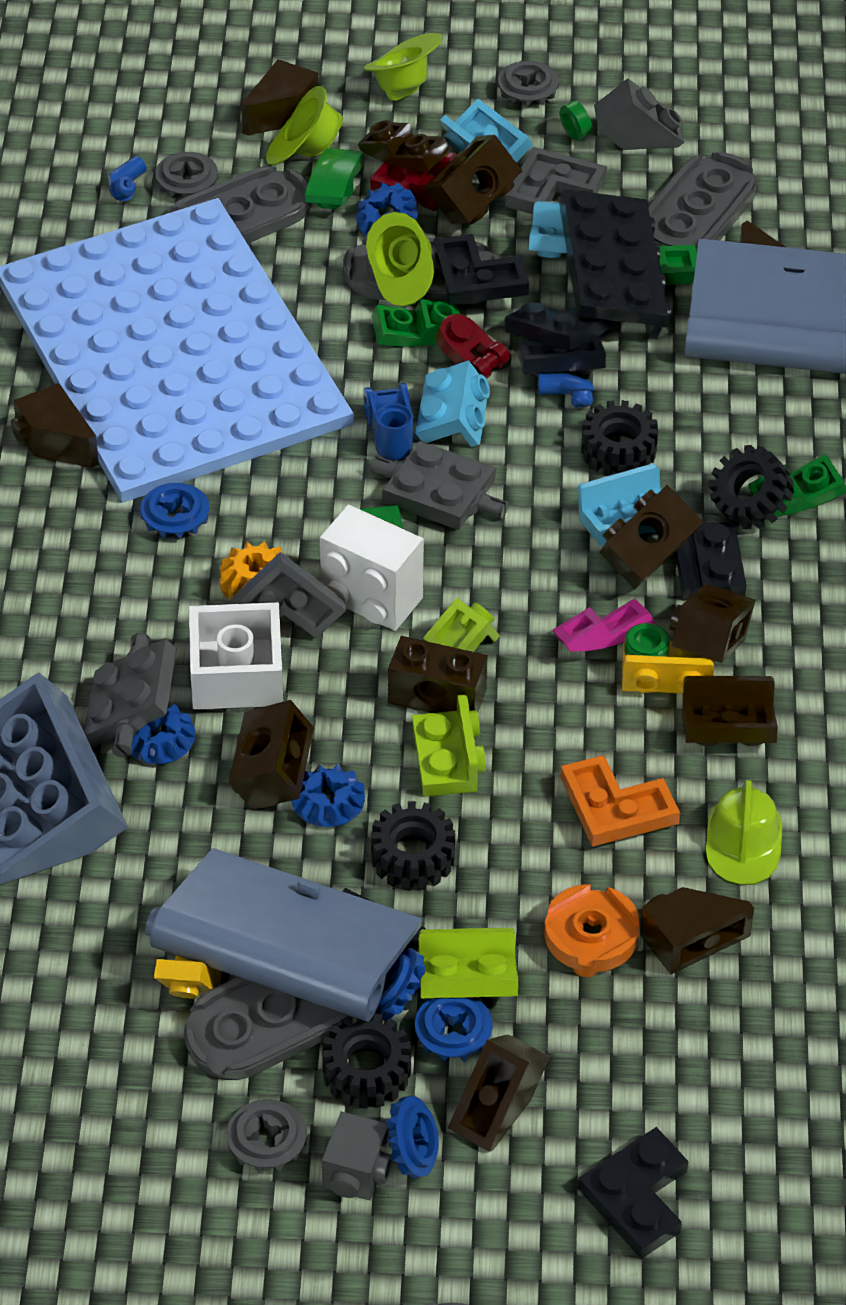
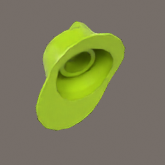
M428 33L413 37L400 43L378 60L366 64L363 68L365 71L374 73L380 88L386 92L390 100L397 101L416 92L420 85L427 80V55L441 44L443 37L440 33Z
M315 86L305 94L290 119L273 139L266 153V161L269 165L282 163L294 153L306 157L318 156L332 145L343 124L344 118L326 102L327 93L323 86Z
M398 212L382 215L373 223L368 232L366 242L368 259L378 288L384 299L393 305L408 306L415 304L425 296L432 284L434 266L431 243L417 221L409 215Z
M746 780L742 787L727 791L711 809L707 827V860L714 873L729 883L741 886L754 885L768 879L777 869L781 857L782 821L779 812L776 810V805L770 796L754 788L751 780Z

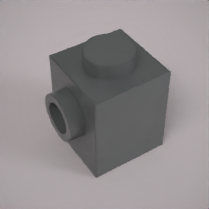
M340 1112L322 1158V1188L329 1189L341 1197H359L371 1201L377 1182L385 1184L392 1164L391 1154L388 1153L389 1143L387 1140L389 1138V1129L386 1123Z

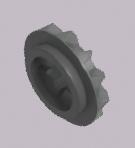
M519 61L506 66L500 72L498 87L501 90V96L511 98L512 104L523 102L529 107L531 103L536 102L544 105L546 99L555 98L556 90L559 88V78L557 73L546 64L536 61Z
M180 152L164 158L156 168L155 177L161 192H169L171 198H176L180 195L187 197L214 186L218 179V168L212 159L203 154ZM185 171H189L191 179L183 180Z
M263 1099L244 1105L232 1116L227 1127L229 1152H233L237 1157L240 1166L244 1164L254 1166L258 1173L264 1168L273 1167L280 1172L284 1164L291 1160L297 1162L301 1150L306 1146L307 1129L303 1117L294 1107L278 1100ZM261 1124H263L264 1129L268 1130L271 1136H275L274 1147L270 1148L269 1145L266 1146L263 1140H259Z

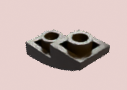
M383 120L372 125L369 129L370 132L358 143L360 151L382 162L405 169L428 172L450 150L444 136L413 135L409 123L391 122L389 120Z

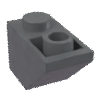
M629 78L594 105L598 130L623 150L677 148L684 143L681 130L682 120L679 114L672 107H664L656 100L648 88L644 86L640 88Z

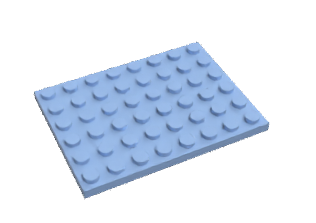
M219 198L0 266L1 289L55 384L60 383L95 433L98 462L121 503L147 495L152 489L160 485L182 483L353 425V411Z

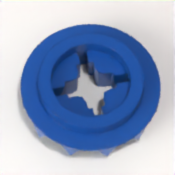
M382 182L381 188L375 191L367 189L366 198L363 201H357L358 212L355 218L361 232L367 237L373 223L381 217L377 209H385L388 204H391L395 212L405 213L416 220L418 204L411 190L403 188L399 183L394 186H388Z
M168 483L152 489L143 498L140 508L141 519L145 521L148 531L157 530L162 539L170 533L176 534L181 539L184 532L188 531L197 534L199 526L207 524L209 501L200 489L189 484ZM182 504V513H177L175 517H168V513H173Z
M176 704L167 708L165 716L146 724L137 731L133 737L131 755L142 762L150 764L169 763L184 756L191 749L195 740V727L192 724L190 713H181ZM166 725V733L159 732L151 738L150 728L157 730L160 726Z
M319 763L315 771H305L300 798L292 800V806L297 815L310 824L321 827L343 825L353 820L361 812L365 802L364 783L358 781L355 771L345 772L339 764L333 769H324ZM323 786L330 787V790L335 793L333 798L334 804H330V800L326 799L324 793H321Z
M407 948L403 950L386 973L383 993L375 1012L376 1014L383 1015L384 1021L393 1018L395 1014H400L408 1001H412L415 990L421 987L419 981L425 974L423 955L412 948Z
M475 997L430 998L422 1004L415 1017L416 1040H420L423 1044L426 1054L431 1052L438 1054L443 1062L449 1057H460L465 1062L470 1054L475 1052L481 1054L486 1040L492 1038L493 1022L491 1014L487 1007ZM448 1023L453 1027L459 1023L462 1024V1034L459 1035L454 1031L448 1035L445 1034V1024Z
M416 1096L402 1097L399 1099V1102L391 1104V1118L386 1120V1126L389 1129L387 1142L391 1144L392 1148L391 1159L398 1162V1168L402 1175H410L412 1178L424 1177L433 1169L438 1154L439 1137L437 1126L431 1112L421 1099Z

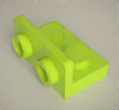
M467 694L457 695V711L412 715V731L423 797L477 792L478 773L486 772V760L483 745L475 746L474 738L480 737L479 717L477 710L469 711Z
M513 928L422 929L419 931V953L424 956L425 974L420 979L421 998L518 996L515 930Z

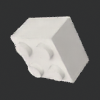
M348 504L320 536L321 583L345 600L346 609L365 617L372 623L380 624L396 631L423 598L424 538Z
M279 602L189 606L190 672L193 710L264 707L283 702Z

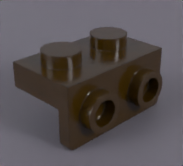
M685 676L683 679L681 713L685 743H697L703 746H712L717 743H742L747 746L777 743L778 726L773 705L774 678L772 676Z

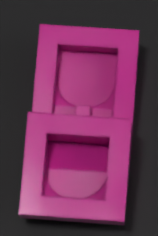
M634 598L603 618H600L589 607L554 628L553 632L570 652L590 651L625 642L626 633L633 626L642 623L655 624L649 611Z

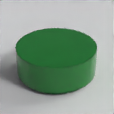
M572 100L560 107L559 116L561 123L572 139L580 141L592 134L593 128L590 117L580 102Z
M642 623L633 626L626 633L625 655L668 657L670 637L662 627L651 623Z

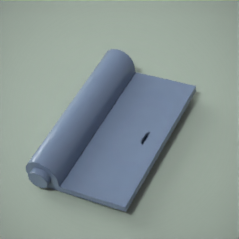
M699 238L685 357L846 374V254Z
M212 848L162 907H156L152 910L147 920L145 932L146 935L150 936L151 947L194 962H203L211 968L369 1022L379 1005L386 973L420 929L422 918Z

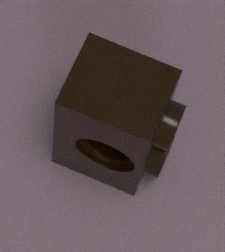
M495 134L477 136L424 189L451 224H474L488 212L486 206L495 198L503 197L512 190L515 185L513 180L523 171ZM474 174H476L479 180L477 191H475L472 185Z
M668 485L658 494L650 489L633 506L637 513L627 523L622 518H619L602 535L607 542L599 553L635 590L694 535L704 523ZM647 525L655 529L658 534V542L648 543L644 541L638 533V527Z
M705 584L694 595L689 594L685 603L676 606L669 626L670 630L675 631L671 646L722 663L745 641L756 600Z
M400 636L388 667V703L428 713L457 711V695L467 694L469 711L477 710L479 712L487 689L488 655Z
M292 700L244 712L228 783L252 810L300 798L314 727Z

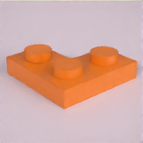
M604 755L561 766L560 778L592 847L679 824L680 811L664 778L620 789Z

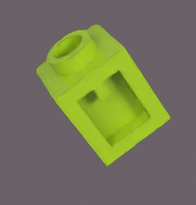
M456 598L423 639L428 642L474 652L486 637L495 643L500 635L491 625L495 618L485 608L476 602L469 607L459 598Z

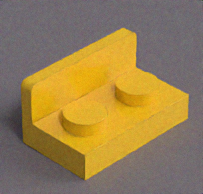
M670 641L668 657L625 655V642H623L622 691L683 693L684 677L713 676L714 660L672 647V641Z

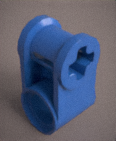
M399 383L398 388L373 391L371 387L364 388L365 415L372 431L377 453L389 460L406 458L413 450V413L410 407L407 384Z

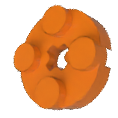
M591 884L576 885L562 891L551 901L544 924L545 942L552 955L564 965L571 967L577 975L593 977L599 972L608 971L622 965L637 950L639 943V914L632 901L616 889L606 887V892L591 890ZM588 923L592 927L600 924L602 928L599 933L590 934L583 931V924Z

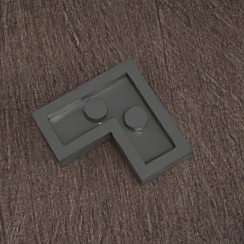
M533 147L521 167L523 172L513 181L514 187L506 194L505 207L533 214L536 201L551 202L555 193L561 194L563 189L598 193L606 179L607 166Z
M281 552L225 604L279 602V617L287 616L315 638H318L346 611L344 599Z

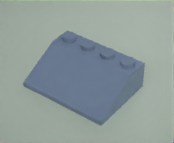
M40 672L0 699V885L91 854L128 828L68 696Z

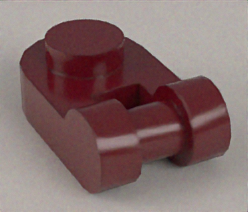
M452 314L443 320L437 330L436 341L440 349L455 364L469 360L476 371L486 379L491 376L493 368L500 369L510 361L508 349L502 343L494 342L467 316ZM475 350L481 357H475L472 352Z

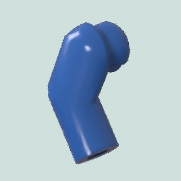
M139 156L132 157L109 173V191L116 200L128 201L134 196L136 183H133V180L144 174L147 170L145 162Z
M566 373L538 375L539 394H571L572 405L579 408L589 407L593 404L592 393L595 392V388L591 381Z

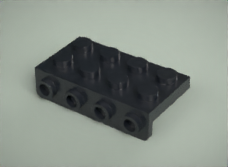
M563 189L559 198V206L577 316L645 324L647 338L657 340L662 328L667 327L669 324L671 306L665 302L666 280L665 275L660 273V247L655 245V219L650 216L647 199Z

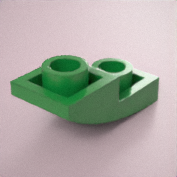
M326 148L311 174L305 192V202L317 203L318 207L324 209H335L341 205L343 206L354 193L353 178L364 167V152Z
M420 299L415 311L401 307L376 305L371 317L377 344L409 347L436 345V333L443 320L452 314L460 313L458 305Z
M827 454L790 473L789 477L793 480L794 487L788 489L793 493L792 500H783V503L788 507L784 514L777 510L774 515L780 517L805 511L846 493V484ZM764 476L747 484L753 496L761 489Z

